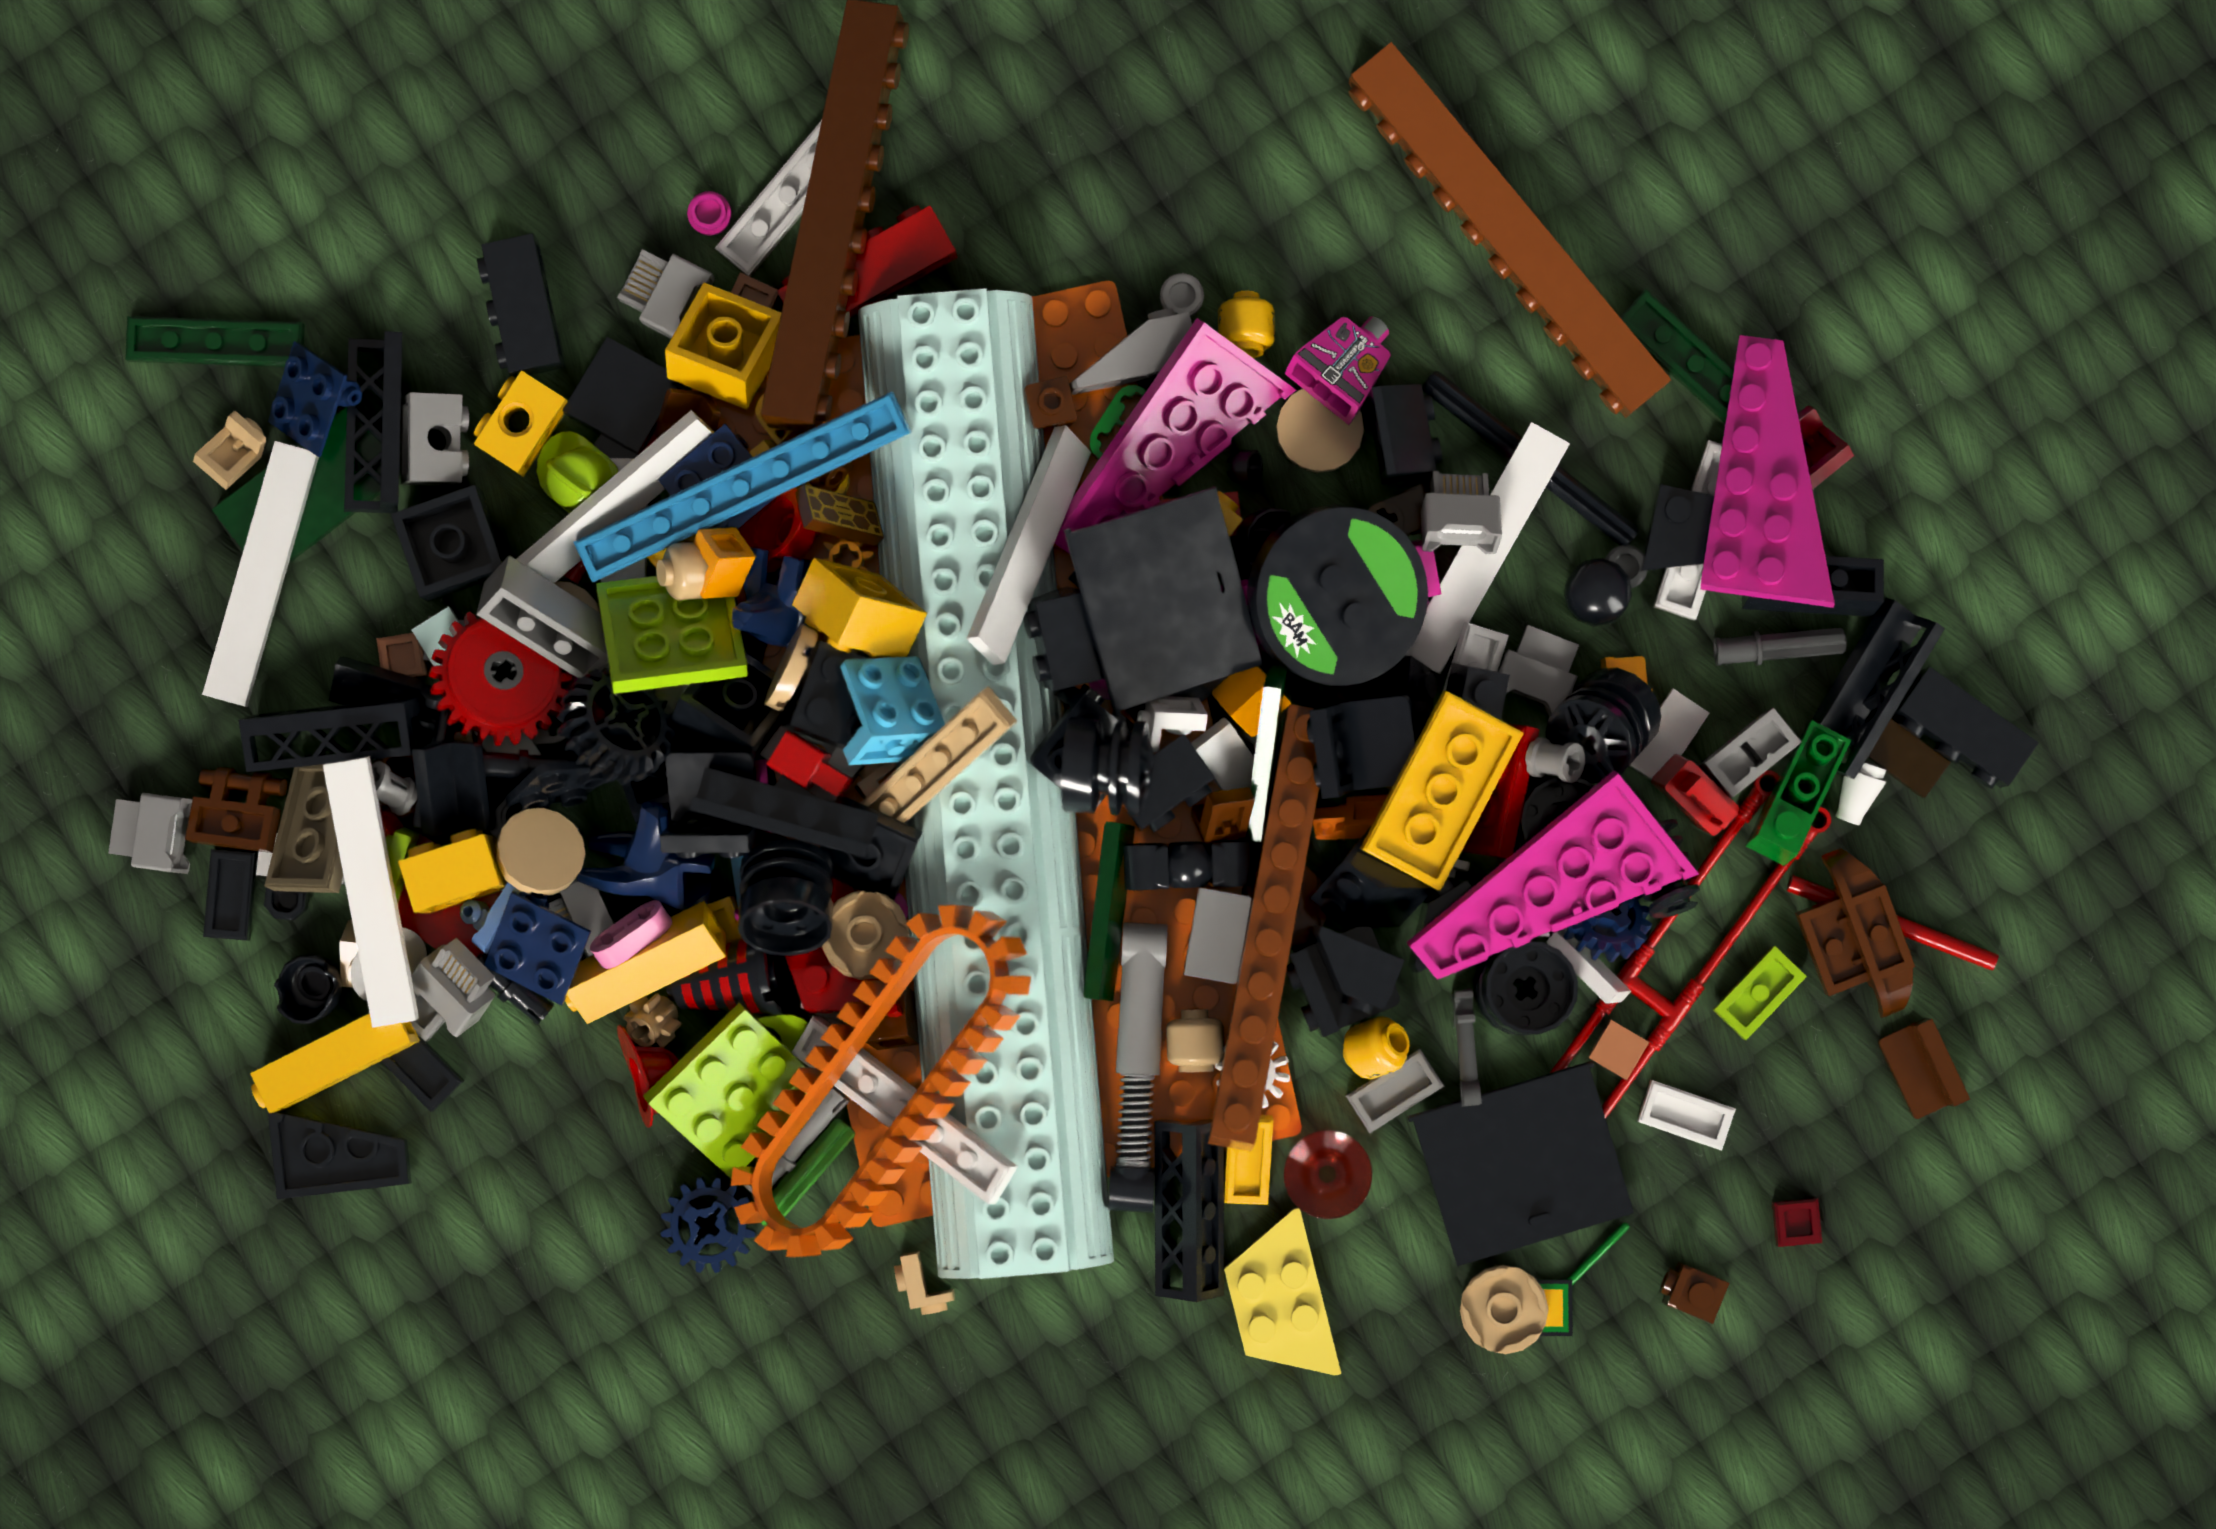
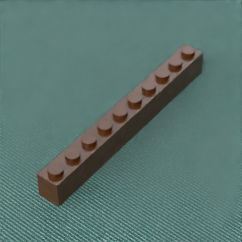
M847 0L761 409V416L769 428L805 433L822 425L823 421L828 422L831 417L833 398L831 395H828L831 379L837 380L841 369V354L837 353L840 337L846 338L849 330L850 313L846 311L849 296L855 295L858 286V270L854 269L857 254H863L866 247L867 230L863 228L866 212L871 213L875 203V187L871 186L874 171L880 172L884 158V147L880 145L882 131H888L891 125L892 105L888 104L891 89L896 90L898 88L901 73L900 64L897 63L899 48H906L909 36V24L904 22L897 5L860 0Z

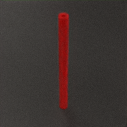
M1795 875L1791 876L1786 889L1790 893L1816 903L1836 897L1833 890ZM1896 915L1904 937L1991 971L1994 970L1999 954Z

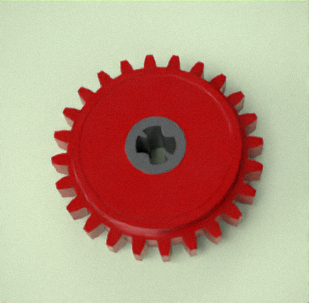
M471 612L466 613L464 617L465 627L454 621L449 628L453 637L443 634L438 642L445 650H434L431 657L433 661L440 665L431 667L429 671V677L439 679V682L431 687V694H442L443 696L437 705L438 711L449 708L452 712L447 723L452 725L459 720L464 724L461 735L465 737L471 730L477 731V742L481 744L487 735L493 736L494 744L500 747L506 736H509L513 745H518L521 741V733L523 732L530 740L534 739L538 734L536 725L546 731L552 724L547 714L553 717L558 716L559 710L562 707L556 701L561 702L563 696L568 692L561 688V686L569 685L572 675L562 673L563 669L483 618L477 619ZM500 669L508 674L501 683L493 678Z

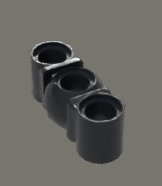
M1221 840L1207 843L1187 841L1172 842L1168 845L1165 843H1133L1123 845L1125 890L1169 889V887L1200 888L1206 887V885L1211 887L1251 885L1250 840Z

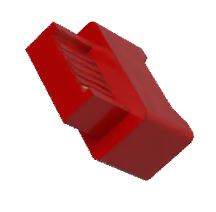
M788 730L766 764L803 788L812 789L814 784L836 797L844 795L853 780L852 777L828 763L832 756L830 753L799 734Z
M1674 754L1651 779V783L1674 803L1697 828L1712 836L1717 835L1722 829L1724 830L1739 814V806L1693 761L1681 755Z

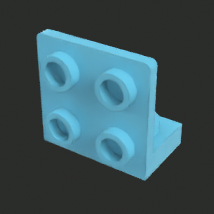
M918 657L845 660L841 665V671L862 724L843 749L848 765L905 762L945 725L923 665Z

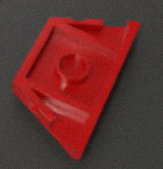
M834 878L832 879L833 892L831 900L833 904L838 899L852 892H857L856 888ZM822 947L805 954L785 956L803 1008L806 1011L830 1014L831 1012H840L847 1002L865 1003L853 995L863 980L845 976L830 964ZM876 978V979H865V980H872V981H881V980L878 979V978ZM898 1000L886 1014L888 1017L903 1015Z

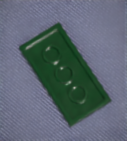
M347 407L334 416L322 455L318 459L289 563L356 513L344 512ZM357 418L355 421V433L363 426ZM369 431L355 442V451L367 463L381 452L382 444ZM299 443L296 445V447L306 449ZM354 460L355 475L362 467ZM381 461L373 468L380 476ZM399 464V479H401V466H400V464ZM267 468L212 509L242 550H244ZM367 473L354 485L353 500L372 501L380 495L381 486Z

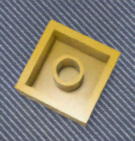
M703 282L665 349L667 378L747 410L770 369L781 312Z
M813 558L792 603V606L806 617L805 624L825 633L829 637L827 642L831 646L847 653H851L853 648L859 649L872 658H887V656L892 658L907 657L927 616V612L882 575L818 558Z
M471 829L450 836L452 842L450 845L441 847L440 844L434 845L431 842L407 850L409 858L400 860L398 863L413 911L415 913L430 914L464 903L467 900H474L502 891L507 881L496 863L497 839L494 836L483 834V831Z

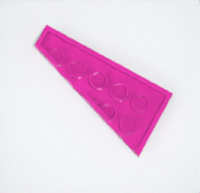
M1197 318L1072 498L1054 544L1070 554L1064 533L1065 529L1070 528L1071 532L1117 518L1123 510L1130 514L1157 505L1160 502L1159 497L1174 484L1180 486L1227 448L1231 444L1234 435L1249 423L1255 425L1266 416L1264 411L1280 398H1288L1296 389Z
M1739 335L1700 590L1834 608V597L1784 341Z
M1614 770L1406 943L1438 980L1485 961L1490 955L1513 946L1515 948L1530 943V939L1550 931L1553 933L1619 907V903L1642 894L1649 895L1661 890V887L1681 878L1686 880L1699 873L1619 773Z

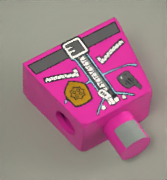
M1373 316L1369 317L1361 327L1357 326L1349 318L1341 317L1301 347L1293 355L1284 374L1346 424L1350 425L1391 356L1389 350L1381 345L1389 335V329L1383 321Z

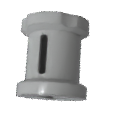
M1538 737L1529 744L1526 752L1527 772L1531 776L1539 778L1545 774L1559 776L1562 781L1573 783L1580 778L1584 770V750L1577 743L1569 742L1562 746L1552 744L1546 738Z
M381 761L373 763L372 770L378 800L389 805L394 814L398 816L404 815L411 809L418 798L416 780L411 777L403 779L390 772V767Z

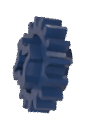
M1643 894L1619 903V907L1569 926L1563 938L1565 940L1575 938L1578 941L1575 950L1581 952L1585 947L1590 949L1591 959L1595 961L1601 953H1605L1609 963L1614 962L1619 954L1624 959H1627L1647 939L1646 933L1652 927V923L1645 919L1649 914V907L1639 904Z
M699 1177L697 1178L696 1190H693L691 1186L685 1183L680 1186L684 1196L682 1199L676 1196L669 1197L668 1202L674 1207V1211L662 1213L661 1218L671 1222V1226L661 1232V1237L673 1238L674 1243L670 1245L667 1251L669 1254L678 1250L683 1253L679 1263L681 1266L686 1265L692 1259L696 1261V1272L701 1273L706 1263H711L714 1273H718L722 1268V1260H726L733 1267L738 1263L735 1255L736 1251L747 1254L751 1250L743 1241L745 1238L756 1237L757 1231L748 1228V1224H740L738 1219V1232L736 1233L730 1227L727 1215L731 1206L734 1209L736 1206L747 1204L751 1201V1198L747 1196L739 1200L735 1196L739 1185L731 1186L727 1190L723 1189L721 1177H716L712 1186H707L705 1178ZM704 1195L718 1197L711 1206L700 1207L696 1203L691 1202L694 1198ZM720 1208L721 1210L716 1216L718 1219L715 1222V1226L720 1229L719 1233L712 1231L698 1241L703 1228V1223L699 1221L700 1216L707 1218ZM681 1217L689 1224L691 1237L687 1243L680 1229ZM716 1242L728 1248L717 1254L700 1253L706 1244Z

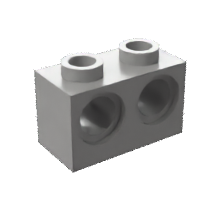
M1771 708L1763 712L1711 754L1698 767L1730 798H1733L1798 746L1801 741L1778 712Z

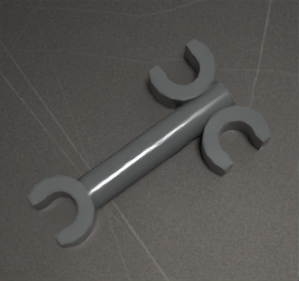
M1472 989L1454 990V994H1451L1454 1013L1453 1026L1456 1027L1462 1107L1482 1104L1473 1026L1475 1014L1473 1012Z

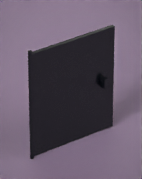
M1216 487L1071 532L1070 528L1064 530L1115 716H1120L1121 710L1262 665ZM1218 572H1219V574H1220L1221 581H1222V584H1223V591H1222V592H1221V583H1220V579H1219Z
M1593 1061L1482 1093V1104L1477 1106L1462 1107L1461 1100L1407 1116L1409 1122H1414L1457 1266L1634 1213L1590 1068L1594 1067Z

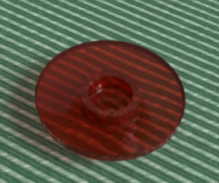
M1332 1130L1318 1131L1305 1136L1291 1149L1284 1166V1183L1291 1200L1303 1212L1316 1218L1336 1219L1352 1213L1363 1203L1372 1183V1166L1364 1148L1349 1135ZM1329 1165L1335 1169L1336 1175L1331 1182L1320 1180L1319 1171L1323 1166Z

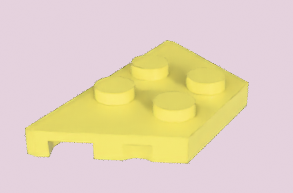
M1299 1207L1293 1208L1270 1230L1253 1242L1248 1249L1224 1267L1245 1355L1326 1374L1339 1375L1341 1370Z

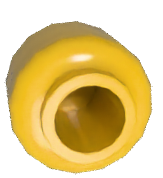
M1254 291L1234 293L1232 299L1223 302L1219 307L1218 333L1252 358L1262 356L1264 350L1270 348L1275 341V310L1273 305L1261 299L1259 293Z
M1378 1016L1348 1029L1344 1037L1343 1057L1346 1064L1357 1075L1365 1079H1374L1402 1068L1409 1052V1038L1401 1025L1389 1017Z

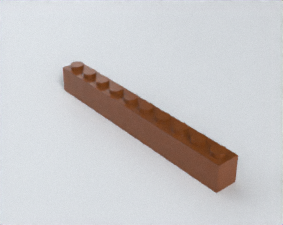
M1392 42L1351 74L1348 84L1352 89L1348 93L1355 104L1363 112L1370 109L1380 121L1376 127L1390 145H1394L1397 142L1408 156L1404 158V161L1409 169L1419 179L1425 176L1434 186L1435 190L1432 192V195L1437 203L1447 213L1453 209L1463 221L1460 229L1466 238L1474 246L1482 244L1491 255L1488 259L1491 268L1501 279L1505 280L1507 277L1511 279L1519 289L1515 295L1520 303L1531 314L1534 311L1540 314L1547 323L1543 329L1548 337L1558 347L1564 344L1575 357L1571 360L1574 368L1586 381L1593 378L1603 391L1599 394L1601 400L1613 414L1616 415L1621 412L1627 418L1671 381V378Z
M1293 704L1288 706L1284 720L1208 1144L1252 1152L1256 1143L1319 791L1313 774L1314 764L1317 761L1315 747L1310 742L1307 734V721L1310 718L1309 711L1315 708Z

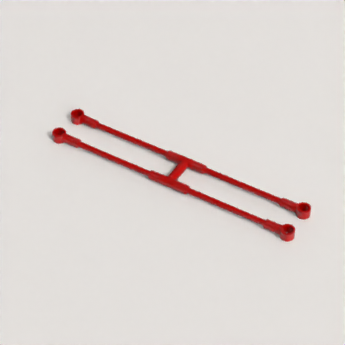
M1767 770L1753 781V789L1740 805L1739 814L1698 868L1697 872L1699 874L1693 876L1687 885L1698 884L1700 886L1743 825L1750 823V820H1752L1758 809H1760L1773 791L1772 789L1770 792H1766L1761 789V778L1764 775L1770 776L1774 780L1775 787L1780 778L1776 772ZM1820 807L1818 810L1824 817L1823 825L1820 828H1815L1811 825L1798 855L1785 866L1778 863L1695 979L1691 978L1674 1002H1671L1637 976L1655 953L1654 947L1678 914L1662 918L1647 940L1638 950L1632 953L1629 960L1616 976L1631 990L1630 993L1661 1015L1662 1018L1648 1036V1039H1646L1649 1044L1628 1080L1622 1078L1602 1105L1605 1119L1654 1052H1659L1675 1031L1694 1002L1704 991L1705 987L1703 985L1793 861L1800 859L1805 849L1808 848L1818 833L1824 832L1829 828L1831 816L1825 808ZM1602 999L1598 1000L1595 1004L1596 1010L1550 1073L1568 1067L1606 1014L1610 1015L1618 1002L1605 1003Z

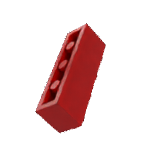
M919 205L909 208L897 216L899 223L885 231L880 226L867 232L864 253L857 254L854 269L858 270L857 290L854 296L848 297L846 311H849L850 318L858 314L862 307L887 298L958 258L954 246L931 205L924 209H921ZM789 276L782 281L784 287L777 290L783 304Z

